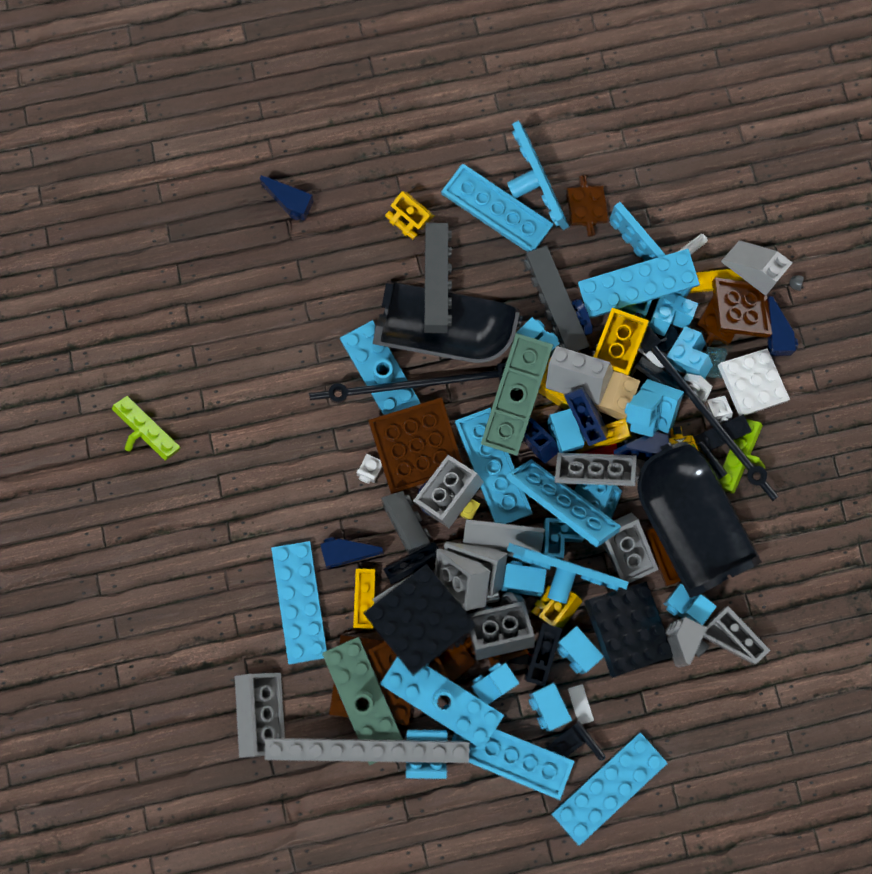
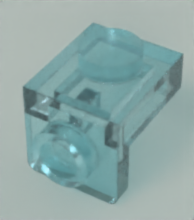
M707 347L706 354L709 355L713 364L707 377L723 378L717 365L725 362L727 350L724 348Z

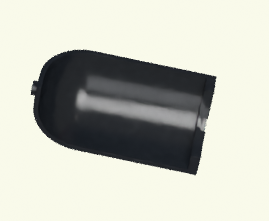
M387 281L381 306L385 310L384 314H379L375 326L373 344L466 362L484 363L500 357L510 347L517 327H521L523 316L519 315L520 310L505 303L448 292V298H452L451 309H448V315H452L451 326H448L447 333H424L425 288Z
M669 442L661 446L662 451L650 457L643 465L638 477V495L653 528L691 599L723 583V581L729 579L728 575L733 578L759 565L762 561L706 458L691 444L679 442L672 445Z

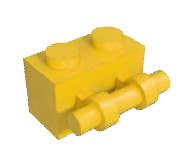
M404 191L390 205L397 211L395 215L391 211H388L385 215L393 226L396 225L402 230V234L406 237L409 236L412 240L418 235L413 231V228L416 227L418 230H423L426 223H429L434 217L430 211ZM402 216L409 221L408 225L400 220Z
M548 585L545 589V594L540 600L535 602L534 605L536 606L531 612L536 616L539 615L546 624L563 629L583 601L572 591H570L566 604L550 600L547 597L551 586Z

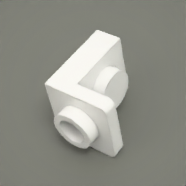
M686 373L684 380L699 399L705 403L713 386L700 375Z
M725 396L707 400L708 410L720 425L732 420L733 412Z
M366 454L360 468L356 472L359 480L367 484L370 482L375 483L382 468L380 459Z

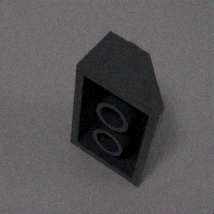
M642 356L629 374L630 377L640 381L636 394L647 379L683 391L672 376L644 356Z

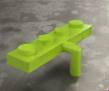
M128 396L113 405L112 410L134 430L128 436L124 447L126 451H131L135 440L141 437L165 461L179 452L180 446Z
M746 419L752 433L738 438L734 442L751 463L765 469V465L760 458L751 455L763 425L761 422ZM730 449L723 465L728 474L722 477L719 482L724 491L734 494L745 467Z

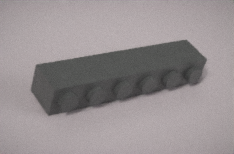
M426 223L424 333H447L448 326H451L452 315H448V309H451L452 298H448V292H451L452 281H448V275H451L452 264H448V258H451L452 247H448V241H451L452 231L448 230V223Z
M544 246L526 253L525 260L523 261L525 269L530 271L532 275L530 277L531 283L534 288L537 287L539 302L545 306V316L548 321L551 320L553 325L552 333L558 337L559 347L582 354L588 352L590 345L548 247Z

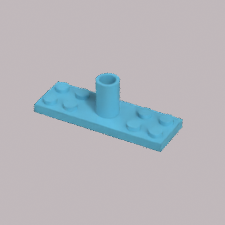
M519 121L513 123L512 125L515 130L512 133L514 138L520 145L519 149L523 157H525L527 163L530 162L533 169L507 182L513 197L516 199L541 186L544 193L541 197L550 211L549 215L556 227L560 226L562 230L569 228L527 132Z
M373 320L340 337V341L366 386L408 381L389 347L373 344L376 326ZM382 372L388 373L386 375H380V373ZM412 388L371 393L383 415L421 404Z
M509 543L507 551L514 553V558L550 569L551 566L557 567L547 597L552 600L567 603L576 574L581 575V579L606 586L618 591L619 587L627 589L628 581L515 544Z
M398 657L380 683L383 687L482 750L504 716L428 666L413 677ZM441 695L449 697L448 703L444 706L437 705L438 698Z

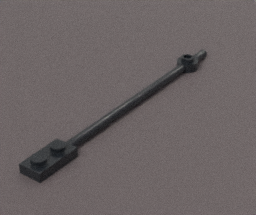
M638 312L634 314L635 316L642 318ZM648 325L640 348L645 354L652 351L748 470V482L754 486L760 485L768 497L774 501L779 496L766 482V470L763 467L754 466L658 348L657 345L661 343V340ZM754 473H759V480L753 478Z
M506 363L497 364V370L354 388H346L341 383H335L329 388V391L309 393L310 401L330 398L332 402L339 404L343 403L347 396L491 378H499L500 384ZM339 391L342 393V395L340 397H336L335 392Z

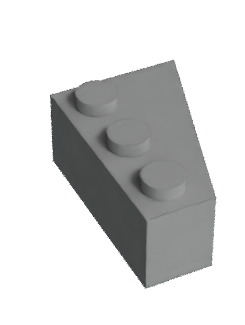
M728 606L722 608L704 626L707 630L703 638L751 664H757L770 651Z

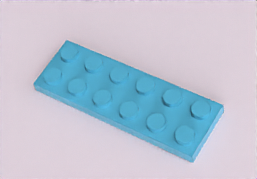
M464 164L459 167L441 191L443 196L526 252L536 250L553 227V223Z
M621 202L617 203L611 213L610 224L614 229L620 231L626 243L632 245L635 254L638 257H642L644 261L665 256V253ZM687 289L674 294L686 298L691 289Z
M689 249L578 282L581 296L590 318L610 313L612 308L624 309L700 285Z
M491 408L455 420L454 423L473 471L478 473L484 482L480 488L494 523L509 524L530 516L533 512L525 493L506 479L508 473L515 469L509 453L481 444L491 413Z
M532 459L510 471L506 479L596 547L617 534L621 528L618 523L567 485L555 483V476Z
M311 542L272 547L288 664L324 659L322 652L327 651Z
M495 729L483 750L469 742V763L558 800L561 799L574 764L573 760ZM454 733L452 741H468L457 733Z
M639 732L551 814L577 845L580 846L668 763Z

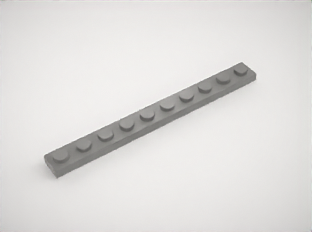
M266 738L265 760L469 763V741Z

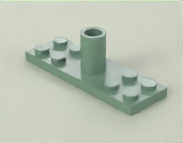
M516 333L481 441L482 445L518 456L553 344ZM522 390L524 394L522 399L515 401V398L512 397L513 392Z
M360 637L322 652L358 739L403 740ZM360 697L366 698L369 704L367 707H361L357 699Z

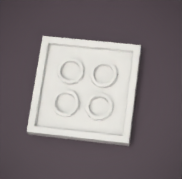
M768 348L721 362L717 365L739 416L743 414L748 415L790 400Z

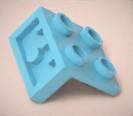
M577 484L574 490L611 519L622 493V490L617 485Z
M407 730V740L447 741V731ZM406 762V778L447 779V763Z

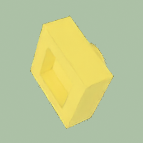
M471 499L459 516L472 520L480 503Z

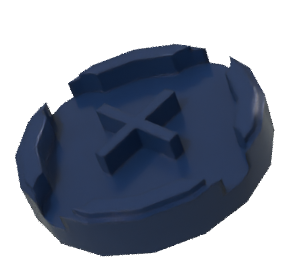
M581 299L573 300V308L576 311L585 336H588L593 332L589 314Z

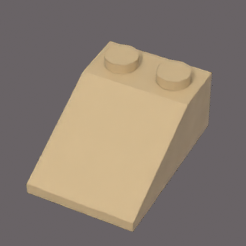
M614 371L600 405H594L599 412L618 420L626 418V404L630 403L633 396L636 395L640 381Z

